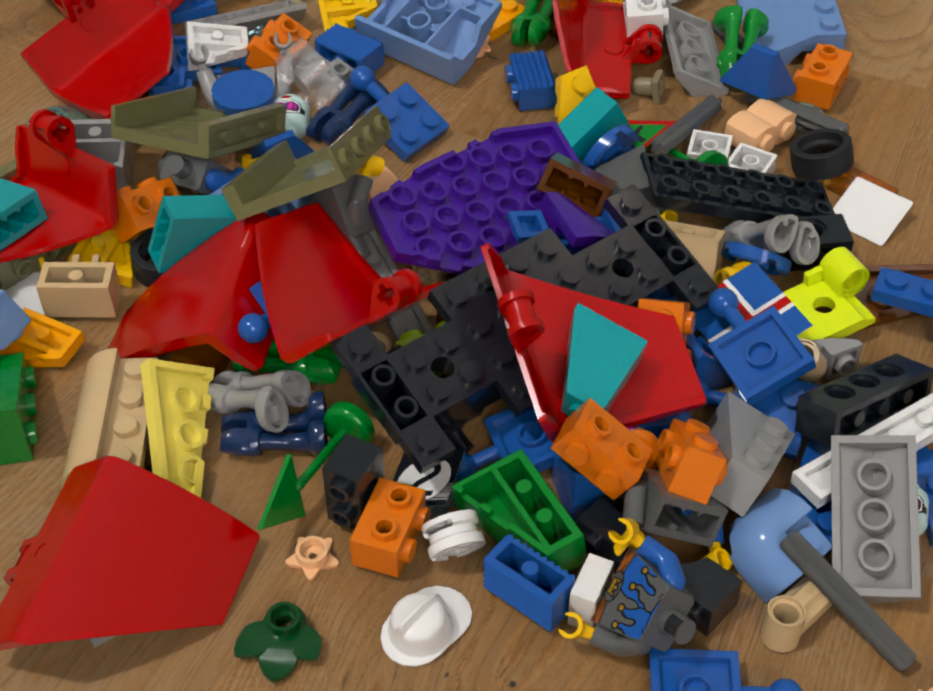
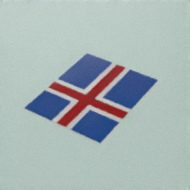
M755 261L718 284L719 288H728L735 292L739 301L737 309L746 321L775 306L796 336L813 326ZM709 306L695 314V326L709 343L733 330L727 320L714 315L710 311Z

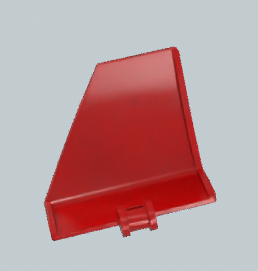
M53 0L65 18L20 53L23 60L55 98L90 117L110 119L111 105L138 99L169 74L173 59V28L170 9L163 0Z
M552 0L560 48L567 73L587 65L595 87H598L611 98L629 99L631 63L651 64L661 58V43L663 40L661 29L654 24H645L627 37L623 4L590 0ZM649 32H651V38H648Z
M48 109L36 111L29 120V126L26 124L17 125L14 147L17 173L8 181L36 189L48 219L1 250L0 263L59 249L111 230L116 225L119 216L115 166L76 148L75 128L72 121L62 115H56V113Z
M316 202L255 224L258 266L267 314L280 358L288 363L296 362L332 345L334 340L365 324L369 328L428 299L430 290L442 284L437 282L423 286L418 274L408 268L396 271L392 277H381L354 248L322 206Z
M262 212L240 221L236 220L182 257L149 286L127 309L108 349L118 348L120 358H152L186 347L209 344L232 361L254 372L258 371L263 366L274 337L271 327L268 328L267 336L261 342L253 344L245 342L240 337L238 323L247 314L257 313L262 315L265 313L249 288L261 281L257 258L255 224L272 217Z
M490 243L480 246L498 299L497 305L504 318L507 335L515 350L538 422L551 442H554L568 417L565 413L561 412L569 327L574 309L578 303L648 341L641 362L608 412L625 427L637 426L707 404L706 396L675 316L587 295L507 269L501 255Z
M105 456L76 466L67 478L38 535L22 542L19 548L20 557L15 566L8 569L4 576V581L10 588L0 605V651L37 644L222 625L260 539V535L206 500L124 459L115 456Z

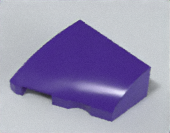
M545 192L540 210L547 226L552 229L556 236L564 235L572 248L591 246L615 233L566 196L557 192Z

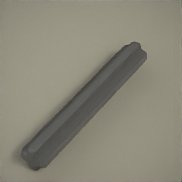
M744 91L743 99L751 105L761 99ZM783 97L769 99L796 114L795 123L811 130L839 129L849 134V125L845 122Z
M714 95L706 98L651 141L653 145L651 148L652 153H668L692 134L693 129L697 130L720 112L723 100L720 97L716 98Z
M798 531L791 532L781 541L780 549L895 670L904 671L913 664L917 658L916 654Z

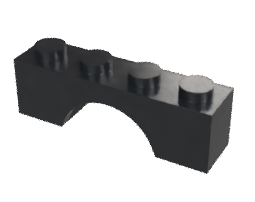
M604 493L577 518L576 525L584 535L587 556L591 553L614 561L613 573L615 574L629 546L620 556H617L613 549L614 542L609 538L608 532L615 531L622 536L626 531V527L618 520V518H623L624 500L619 497L612 500ZM706 557L695 562L680 564L686 578L685 587L694 596V604L687 617L695 622L698 631L708 636L737 605L742 580Z

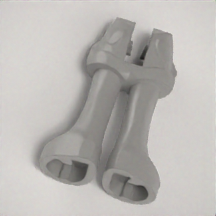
M793 214L778 215L761 223L738 220L723 229L726 231L725 242L743 243L773 253H784L789 250L792 260L799 265L812 264L817 259L820 251V239L812 223L808 221L798 222V217Z
M280 370L272 374L253 376L250 372L224 371L214 378V383H209L208 394L212 396L210 409L220 414H234L241 408H251L255 410L257 421L265 431L273 433L282 432L289 421L287 405L292 407H303L306 405L311 394L310 382L302 372L296 370Z

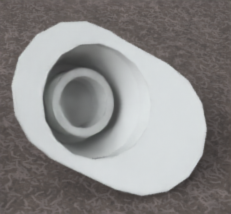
M443 586L427 587L416 593L406 595L396 603L382 626L380 638L384 652L392 661L402 666L418 667L429 664L462 636L470 626L472 610L469 601L460 592Z

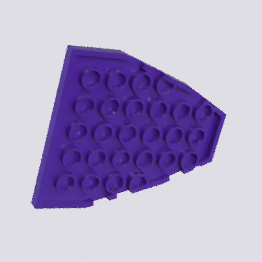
M556 121L499 128L492 131L489 138L482 142H478L476 139L469 142L467 148L459 153L452 150L420 165L413 170L412 177L404 182L398 180L391 185L388 191L381 192L373 197L368 208L394 262L460 275L485 262L480 246L490 243L501 254L519 244L516 242L507 219L508 211L540 210L545 193L536 188L551 157L558 152L580 164L581 162Z

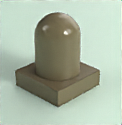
M656 70L654 77L635 78L631 84L632 91L636 95L652 96L653 104H660L666 91L664 71Z

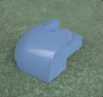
M780 488L767 491L751 505L744 517L738 515L730 525L731 533L729 540L732 555L729 558L739 574L765 604L804 574L780 549L781 541L788 534L798 531L821 556H824L832 549V544L806 515L813 508L801 497L789 490Z

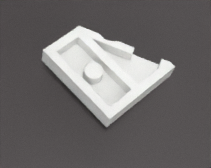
M187 21L188 71L198 70V66L193 65L189 61V53L192 48L196 58H204L201 51L202 45H205L209 50V56L206 61L207 67L246 57L248 54L246 50L248 46L247 27Z

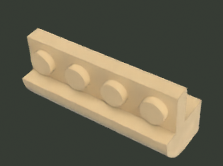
M111 348L100 351L89 359L79 397L61 490L74 467L105 456H115L144 469L149 437L140 364L148 358H120L118 348Z

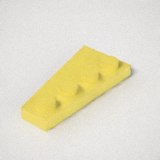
M148 358L140 364L152 472L201 498L205 462L201 459L202 448L207 443L208 437L205 419L206 412L210 410L212 398L208 394L209 382L214 378L215 368Z

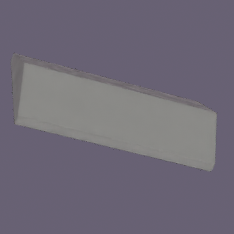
M282 0L190 20L189 22L247 27V33L264 29L271 19L276 21L282 13H285L296 22L302 21L307 7L305 2L299 0ZM186 21V22H183L185 31H186L187 21Z
M666 4L669 12V25L663 27L674 75L692 97L726 96L729 93L727 84L719 81L720 72L716 65L719 51L711 22Z
M831 435L832 567L865 602L877 604L921 600L916 435Z

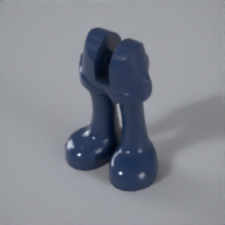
M350 74L344 80L343 90L329 106L320 108L312 117L306 128V135L317 141L322 140L324 144L330 146L353 125L365 109L373 106L377 101L367 91L355 89L351 84ZM375 79V82L389 95L390 93L387 88ZM350 102H352V103L343 111V109H344Z
M314 391L311 393L306 410L289 415L286 428L282 432H278H294L293 434H275L265 431L259 425L254 409L223 416L221 418L222 435L220 437V451L235 456L255 457L261 456L265 450H294L310 452L312 455L318 456L328 444V435L324 421V415L327 412L324 391Z

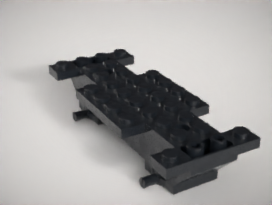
M635 184L606 198L603 204L605 210L621 229L575 254L574 251L570 253L552 229L548 228L500 254L507 269L587 295L637 308L639 299L667 300L674 294L680 302L691 303L690 311L696 314L708 307L711 293L719 289L718 285ZM485 262L430 290L428 300L445 321V324L403 347L396 345V348L393 347L387 353L366 324L332 342L331 349L353 379L352 384L395 445H400L420 474L453 456L456 448L464 447L466 449L465 453L470 452L474 445L464 434L462 428L467 422L480 416L484 408L502 398L516 418L534 408L515 350L509 341L507 327L499 311L498 299ZM433 372H442L446 378L437 377Z

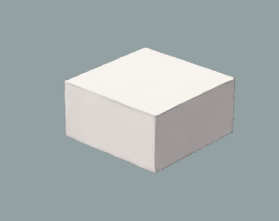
M693 129L687 156L696 160L704 152L715 150L724 154L729 159L733 135Z
M740 142L728 159L729 167L745 170L754 169L762 173L773 174L778 155Z
M589 553L570 592L568 612L582 615L586 619L587 624L594 628L596 623L591 621V618L612 581L614 561ZM568 616L567 624L578 628L576 618Z

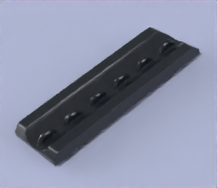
M642 152L640 155L644 171L648 177L653 200L659 208L733 220L753 221L756 223H761L784 214H793L797 217L835 214L823 184L816 180L797 179L783 174L762 173L754 169L733 168L725 164L704 163L695 159L669 157L661 153Z

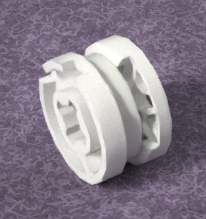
M467 509L450 512L423 524L421 529L424 538L430 542L427 550L432 561H446L448 556L456 555L459 558L479 550L486 544L483 533L478 531L476 526L479 523V519L475 510Z

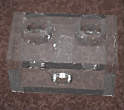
M301 36L273 61L279 67L276 74L288 86L293 82L300 90L297 96L307 102L309 107L314 105L320 109L326 106L347 86L307 40Z

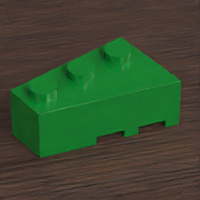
M24 352L0 355V466L33 460V444L39 443L37 423L32 421V416L38 415L37 398L35 393H32V388L38 387L37 374L34 366L27 365Z
M522 449L451 486L458 511L475 510L479 519V523L476 526L498 542L506 535L513 534V539H520V544L526 543L527 548H533L534 552H540L541 557L547 556V561H554V566L560 565L561 570H567L568 573L585 563L587 551L584 535Z

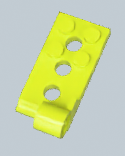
M837 247L824 256L819 266L804 272L803 283L783 292L813 325L797 335L799 339L844 338L875 323L876 318L854 296L866 286L870 278V272L846 247ZM826 306L831 308L832 311L821 313L816 311L815 308Z

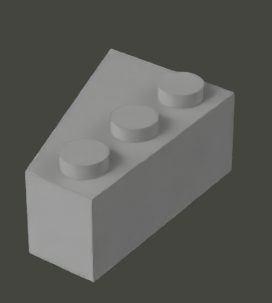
M110 119L71 120L75 128L76 148L115 166L117 190L129 185L131 186L136 143L111 138Z
M728 391L706 424L710 427V432L715 440L719 442L718 445L728 464L723 482L719 486L715 485L711 497L744 517L769 481L795 434L780 419L766 416Z

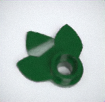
M284 601L271 606L263 620L251 623L241 631L234 646V656L236 658H259V666L264 677L268 681L276 683L290 676L296 667L298 659L310 662L317 661L320 656L322 643L318 632L306 625L303 611L295 604ZM283 623L291 624L286 627H279Z

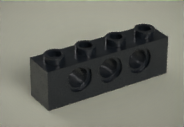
M896 353L799 395L795 409V431L831 448V435H859L928 396L931 393L933 368Z

